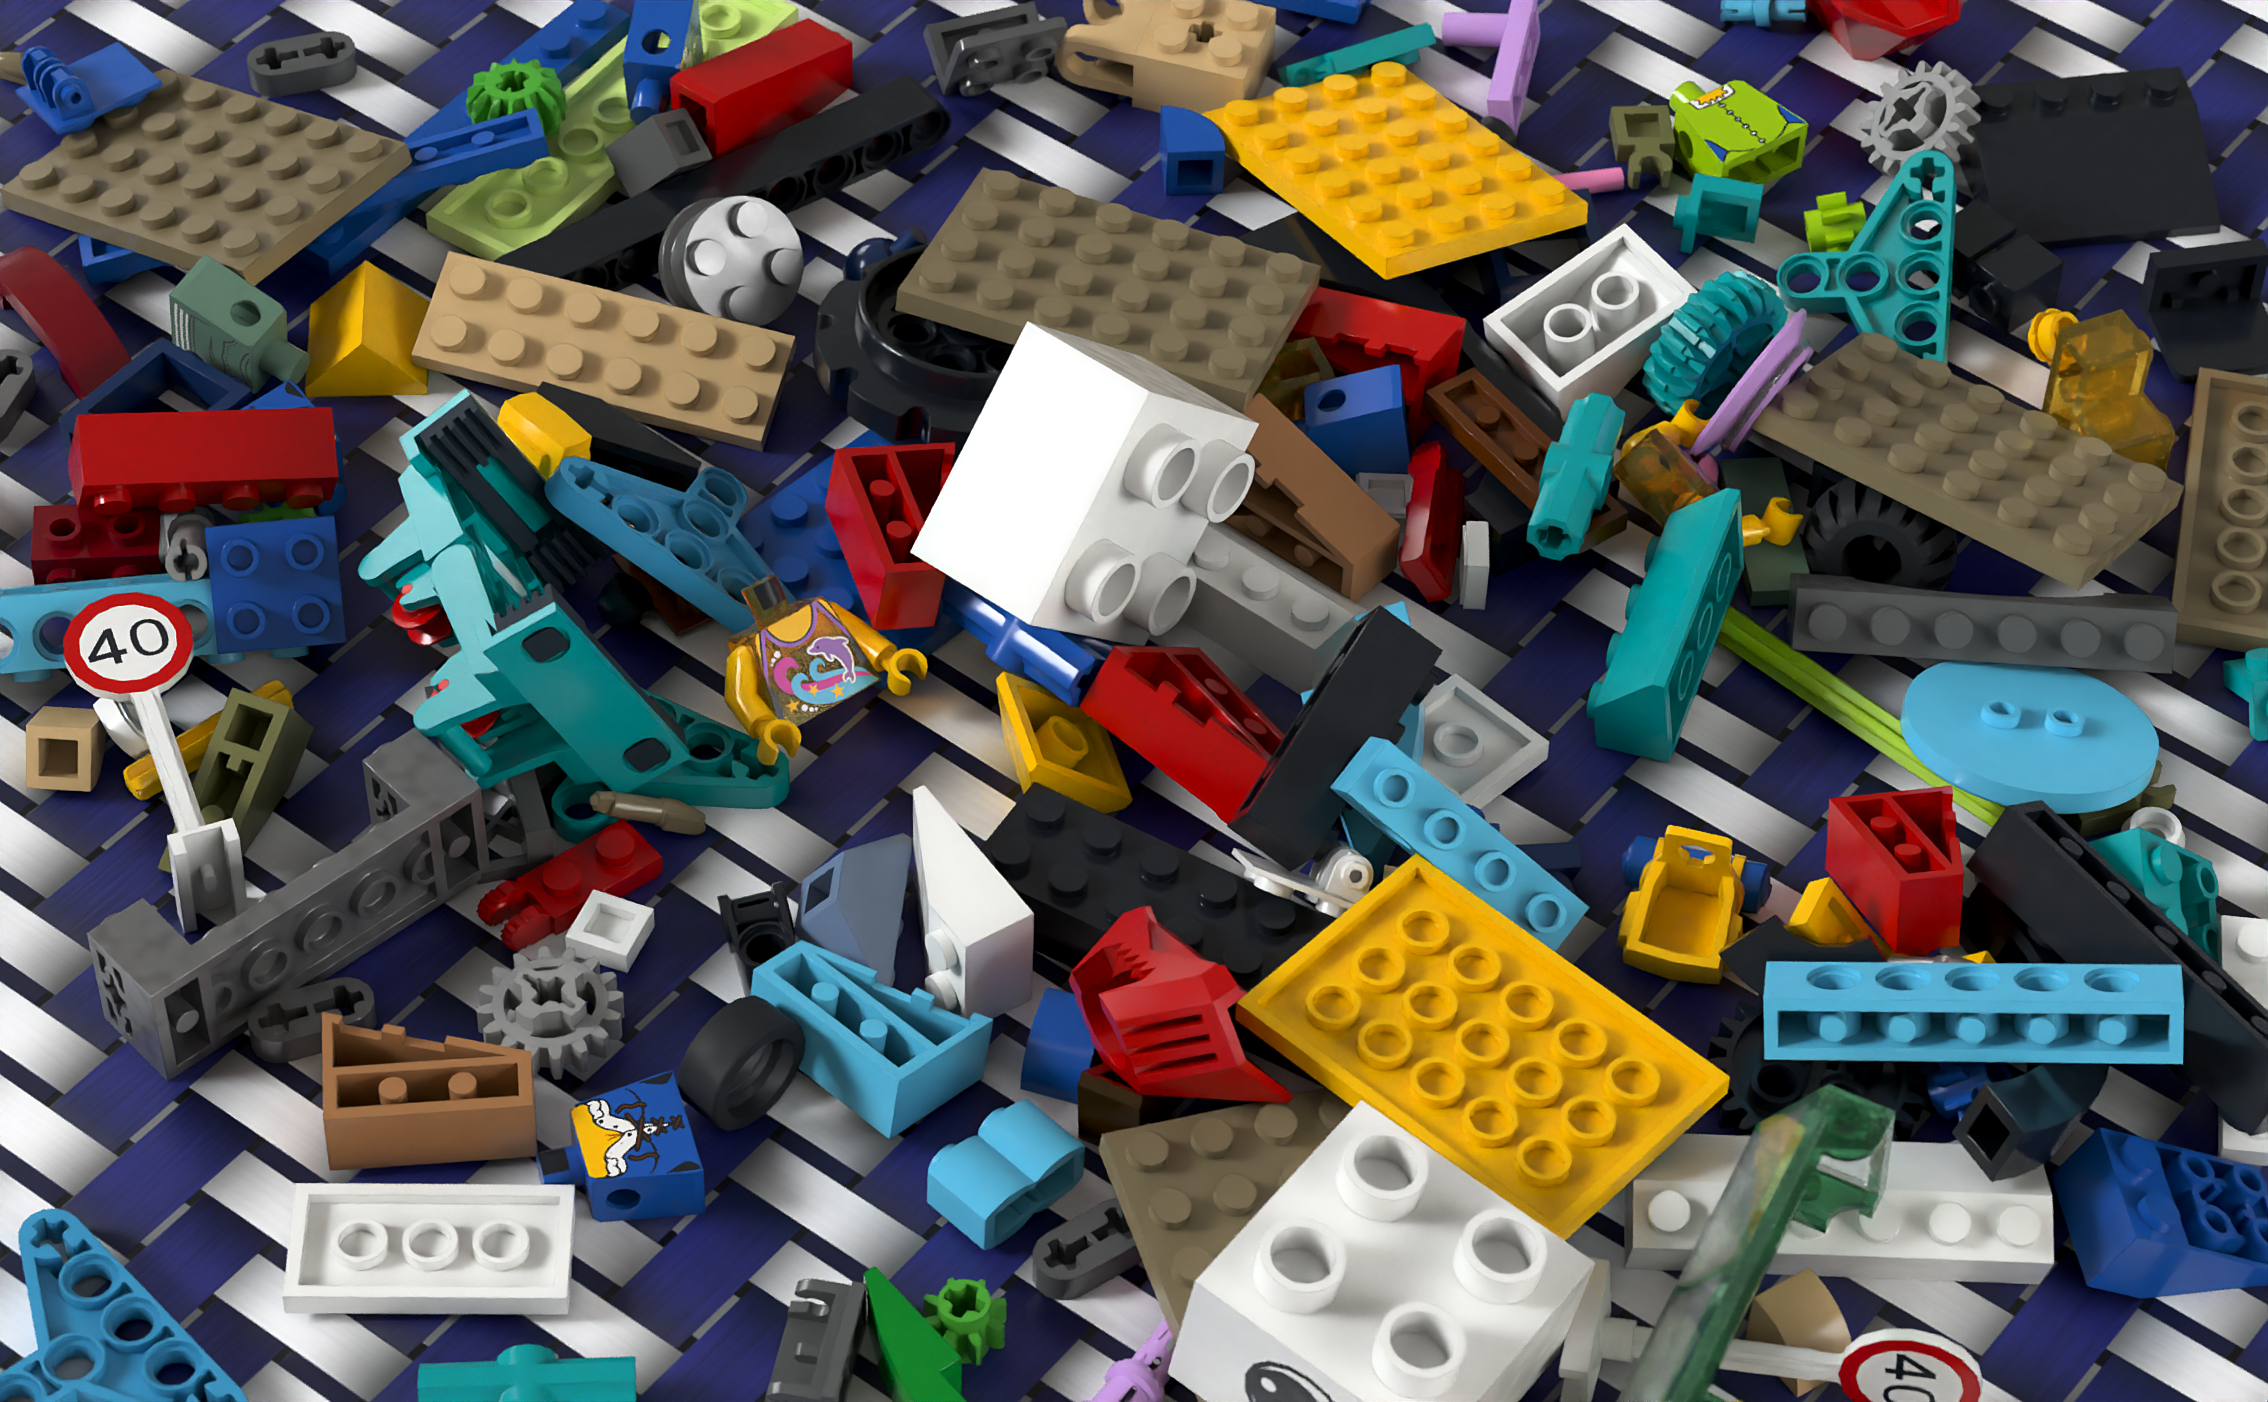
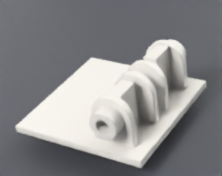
M1336 840L1326 856L1319 863H1313L1309 876L1295 870L1290 872L1279 864L1237 848H1233L1231 853L1246 867L1244 876L1254 880V886L1286 899H1291L1295 889L1304 892V898L1316 904L1315 909L1335 918L1340 917L1368 893L1374 876L1370 862L1342 840Z

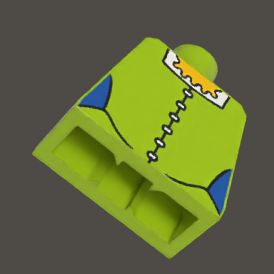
M1733 80L1706 93L1695 82L1686 81L1679 85L1672 93L1669 105L1675 111L1673 133L1676 145L1674 156L1692 179H1694L1695 173L1765 185L1802 166L1808 123L1746 82Z

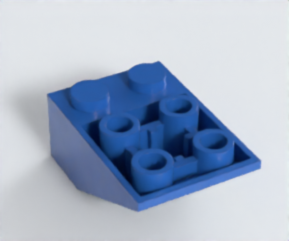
M2099 1127L2051 1174L2087 1286L2144 1299L2268 1285L2267 1184L2261 1175L2259 1167Z

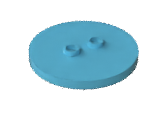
M1947 660L1926 669L1911 682L1906 691L1900 716L1902 735L1911 751L1927 768L1946 782L1969 794L2003 806L2042 800L2056 814L2100 811L2120 805L2136 797L2149 784L2159 752V739L2152 722L2133 701L2108 684L2068 667Z

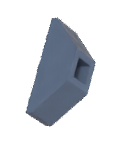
M901 833L844 850L803 879L794 932L799 941H806L878 971L877 982L892 988L896 976L893 966L897 940L902 933L904 925L901 915L905 890L911 879L909 864L913 839L905 833Z

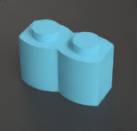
M1028 1099L1016 1102L1008 1108H998L983 1121L978 1135L970 1137L957 1145L949 1144L945 1146L932 1159L928 1168L927 1203L984 1251L991 1249L1016 1233L1034 1213L1043 1211L1058 1201L1081 1180L1084 1171L1085 1146Z

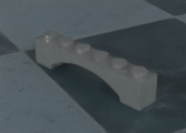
M1791 573L1785 634L1792 650L2172 674L2178 611L2166 596L2105 592L2099 596L2082 597L1979 595L1885 585L1856 580L1850 576Z

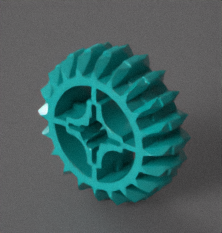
M1740 269L1733 273L1726 271L1720 274L1716 281L1711 279L1706 281L1698 293H1690L1687 302L1680 309H1674L1672 319L1668 324L1661 327L1662 333L1659 339L1650 346L1652 355L1644 363L1643 369L1646 373L1644 374L1642 384L1647 388V394L1655 400V405L1668 416H1675L1684 401L1695 399L1700 402V405L1693 415L1702 420L1712 418L1750 366L1785 326L1788 311L1784 308V301L1776 295V290L1764 280H1759L1757 277L1747 274Z

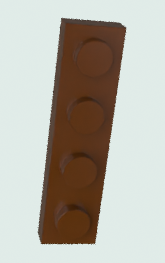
M1475 367L1427 390L1425 393L1424 409L1533 512L1539 497V484L1545 457L1552 440ZM1608 492L1602 509H1594L1589 529L1585 533L1584 542L1578 554L1627 529L1629 512Z

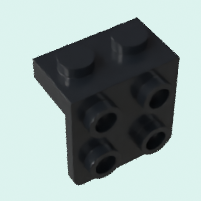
M2263 238L2150 253L2138 305L2173 378L2181 384L2196 383L2200 367L2250 376L2268 374V313L2260 299L2268 267V248Z

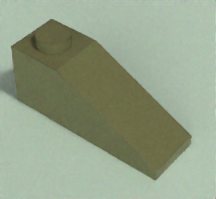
M232 687L192 787L205 825L233 818L240 838L243 857L290 787L314 727L289 706ZM176 825L172 831V834L178 833ZM167 843L158 869L172 875Z

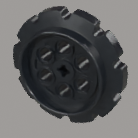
M925 244L900 251L886 259L869 264L862 268L860 281L843 280L831 289L818 310L813 364L816 375L826 393L833 397L848 399L846 413L854 420L874 431L893 445L955 442L953 463H956L1015 345L895 310L897 290L929 245Z

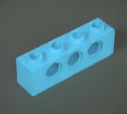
M1370 736L1330 787V789L1411 856L1417 853L1554 952L1590 908L1389 740Z

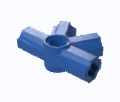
M949 577L942 590V613L986 644L985 654L992 661L1015 674L1026 678H1033L1072 707L1079 708L1080 703L1114 646H1117L1110 640L1029 625L952 577Z

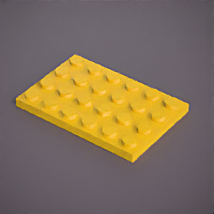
M1396 62L1377 63L1373 65L1372 69L1358 75L1335 74L1327 76L1323 82L1300 88H1280L1273 95L1250 101H1230L1223 108L1202 113L1221 132L1225 144V153L1385 280L1587 224L1588 203L1503 141L1497 134L1484 127L1468 115L1467 112L1442 96L1433 87L1419 79L1403 65Z
M1417 853L1236 1003V1021L1353 1108L1363 1100L1564 1241L1727 1094L1730 1076Z

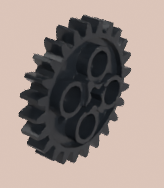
M1759 993L1756 1007L1740 1000L1736 1006L1734 1019L1727 1017L1721 1019L1718 1035L1711 1038L1707 1061L1730 1076L1727 1094L1713 1106L1721 1107L1717 1124L1719 1128L1738 1126L1736 1136L1898 1142V1140L1908 1142L1910 1140L1914 1123L1919 1122L1925 1100L1923 1094L1927 1076L1919 1073L1922 1061L1827 1060L1810 1119L1807 1123H1800L1797 1121V1116L1815 1060H1764V996Z

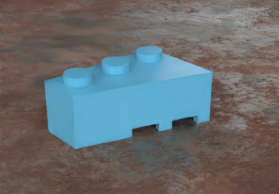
M800 940L753 970L750 996L755 995L767 1000L801 1027L805 1037L803 1059L798 1069L888 1139L893 1138L984 1078L993 1019L976 1012L971 1015L969 1020L935 1006V995L919 988H916L912 995L903 993L877 982L878 971Z

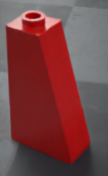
M807 18L675 74L670 78L671 109L676 110L686 107L713 158L709 162L714 161L816 115L852 87V42L839 33Z

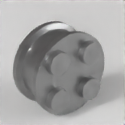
M751 196L707 198L692 203L679 212L671 221L664 233L659 250V275L666 296L673 306L756 327L775 320L790 306L799 290L804 270L801 243L790 220L773 204Z

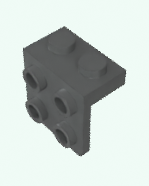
M1034 1L929 24L926 25L923 35L943 96L961 92L963 96H974L988 91L997 83L1015 79V82L1018 84H1027L1043 78L1051 71L1055 61V52L1062 45L1068 28L1064 17H1054L1040 21Z

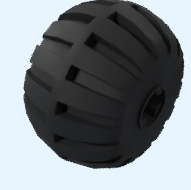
M1850 477L1833 485L1819 497L1809 513L1803 532V550L1808 568L1816 571L1813 574L1850 576L1856 580L1943 591L1950 581L1956 565L1957 542L1955 529ZM1875 536L1887 540L1880 551L1874 547L1873 539Z

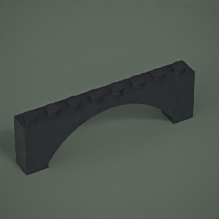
M1300 211L1237 237L1244 244L1275 253H1289L1297 256L1302 261L1320 265L1318 287L1465 318L1458 316L1439 297L1434 286L1430 282L1424 281L1416 272L1385 280ZM1466 319L1457 375L1475 367L1552 441L1559 442L1563 426L1566 423L1545 403L1538 390L1529 387L1509 367L1501 353L1493 351L1474 332L1471 324ZM1613 467L1608 493L1617 500L1620 480L1614 475H1617ZM1486 469L1477 491L1464 497L1460 541L1462 540L1463 525H1466V521L1488 522L1489 571L1495 577L1540 557L1537 548L1526 541L1528 524L1533 512L1496 476Z

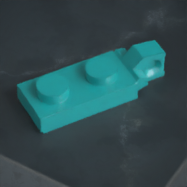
M1428 22L1280 68L1278 69V74L1280 75L1283 88H1300L1323 82L1330 75H1358L1365 73L1369 70L1367 65L1383 60L1385 62H1396L1404 66L1420 61L1417 49L1435 44L1436 40L1431 24L1428 25Z

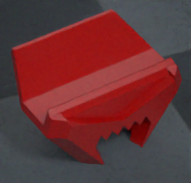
M1807 0L1809 11L1853 59L1873 61L1883 55L1885 57L1898 50L1902 51L1913 45L1917 46L1926 42L1959 21L1963 0Z
M1142 906L1123 913L1071 971L1069 983L1076 996L1075 999L1078 1007L1083 1014L1082 1017L1085 1025L1090 1032L1093 1045L1102 1061L1139 1094L1289 1103L1293 1099L1290 1091L1243 1053L1227 1009L1248 994V992L1236 983L1225 964L1218 965L1217 963L1209 962L1163 924L1158 923L1151 906Z

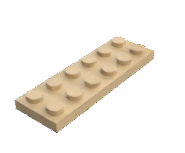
M448 251L411 355L414 366L522 393L536 392L541 382L544 381L600 398L635 421L762 452L797 346L796 336Z

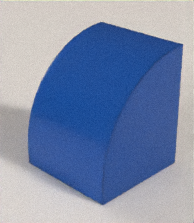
M1161 106L1159 152L1165 196L1223 194L1225 144L1219 129L1209 119L1192 110L1173 106Z
M1046 987L1030 1030L1022 1065L1020 1089L1078 1105L1077 1084L1081 1072L1100 1065L1103 1061L1092 1043L1090 1032L1085 1025L1082 1017L1083 1014L1075 999V994Z

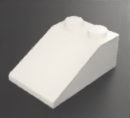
M1624 223L1484 318L1486 344L1493 351L1501 353L1509 367L1529 387L1538 390L1545 403L1566 423L1574 400L1583 399L1591 392L1604 394L1614 399L1652 355L1650 346L1659 339L1662 333L1661 327L1668 324L1674 316V309H1680L1687 302L1689 294H1696L1698 291Z
M922 785L914 789L913 879L927 974L925 978L926 992L935 995V1006L969 1020L971 1015L976 1012L993 1019L1032 999L1034 913L927 787Z

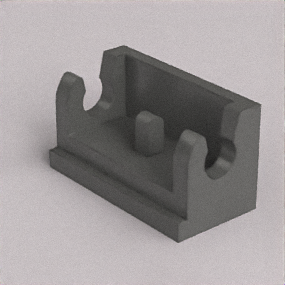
M819 1279L800 1280L794 1293L796 1296L804 1299H817L825 1304H815L811 1301H791L787 1323L764 1402H846L867 1326L866 1283L852 1281V1284L849 1285Z

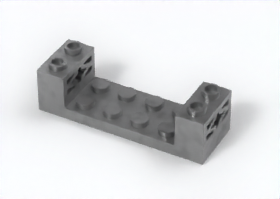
M416 727L394 741L382 744L373 754L362 760L372 825L367 834L336 854L322 858L312 869L284 887L267 893L257 904L232 920L212 928L199 941L191 945L144 898L123 911L108 916L99 926L87 932L105 1019L167 1081L249 1029L248 1015L251 1008L260 1000L324 981L480 880L481 873L490 867L481 787Z

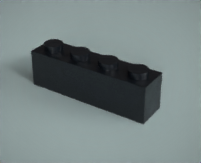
M1381 605L1359 619L1227 827L1290 872L1310 860L1319 863L1332 848L1339 836L1340 831L1333 827V824L1345 807L1349 811L1353 809L1350 804L1330 789L1331 785L1370 736L1389 740L1396 746L1406 728L1398 721L1409 704L1414 707L1418 706L1434 686L1438 675L1431 671L1443 650Z

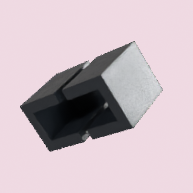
M1978 199L1955 213L1951 294L1958 300L1968 296V307L2005 335H2008L2032 320L2039 312H2045L2055 305L2064 261L2027 234L2022 235L1998 251L1993 250L2013 238L2017 227ZM1940 223L1930 228L1928 239H1932L1942 230ZM1922 270V273L1928 276L1935 284L1939 281L1937 273L1930 270Z

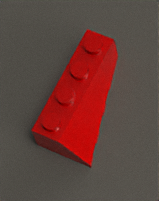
M332 407L77 415L68 458V473L78 509H94L95 512L102 515H118L129 512L133 507L158 506L163 512L181 513L190 511L197 505L222 504L223 508L227 510L243 511L253 509L259 506L260 503L285 502L288 507L304 509L318 506L323 501H331L339 478Z

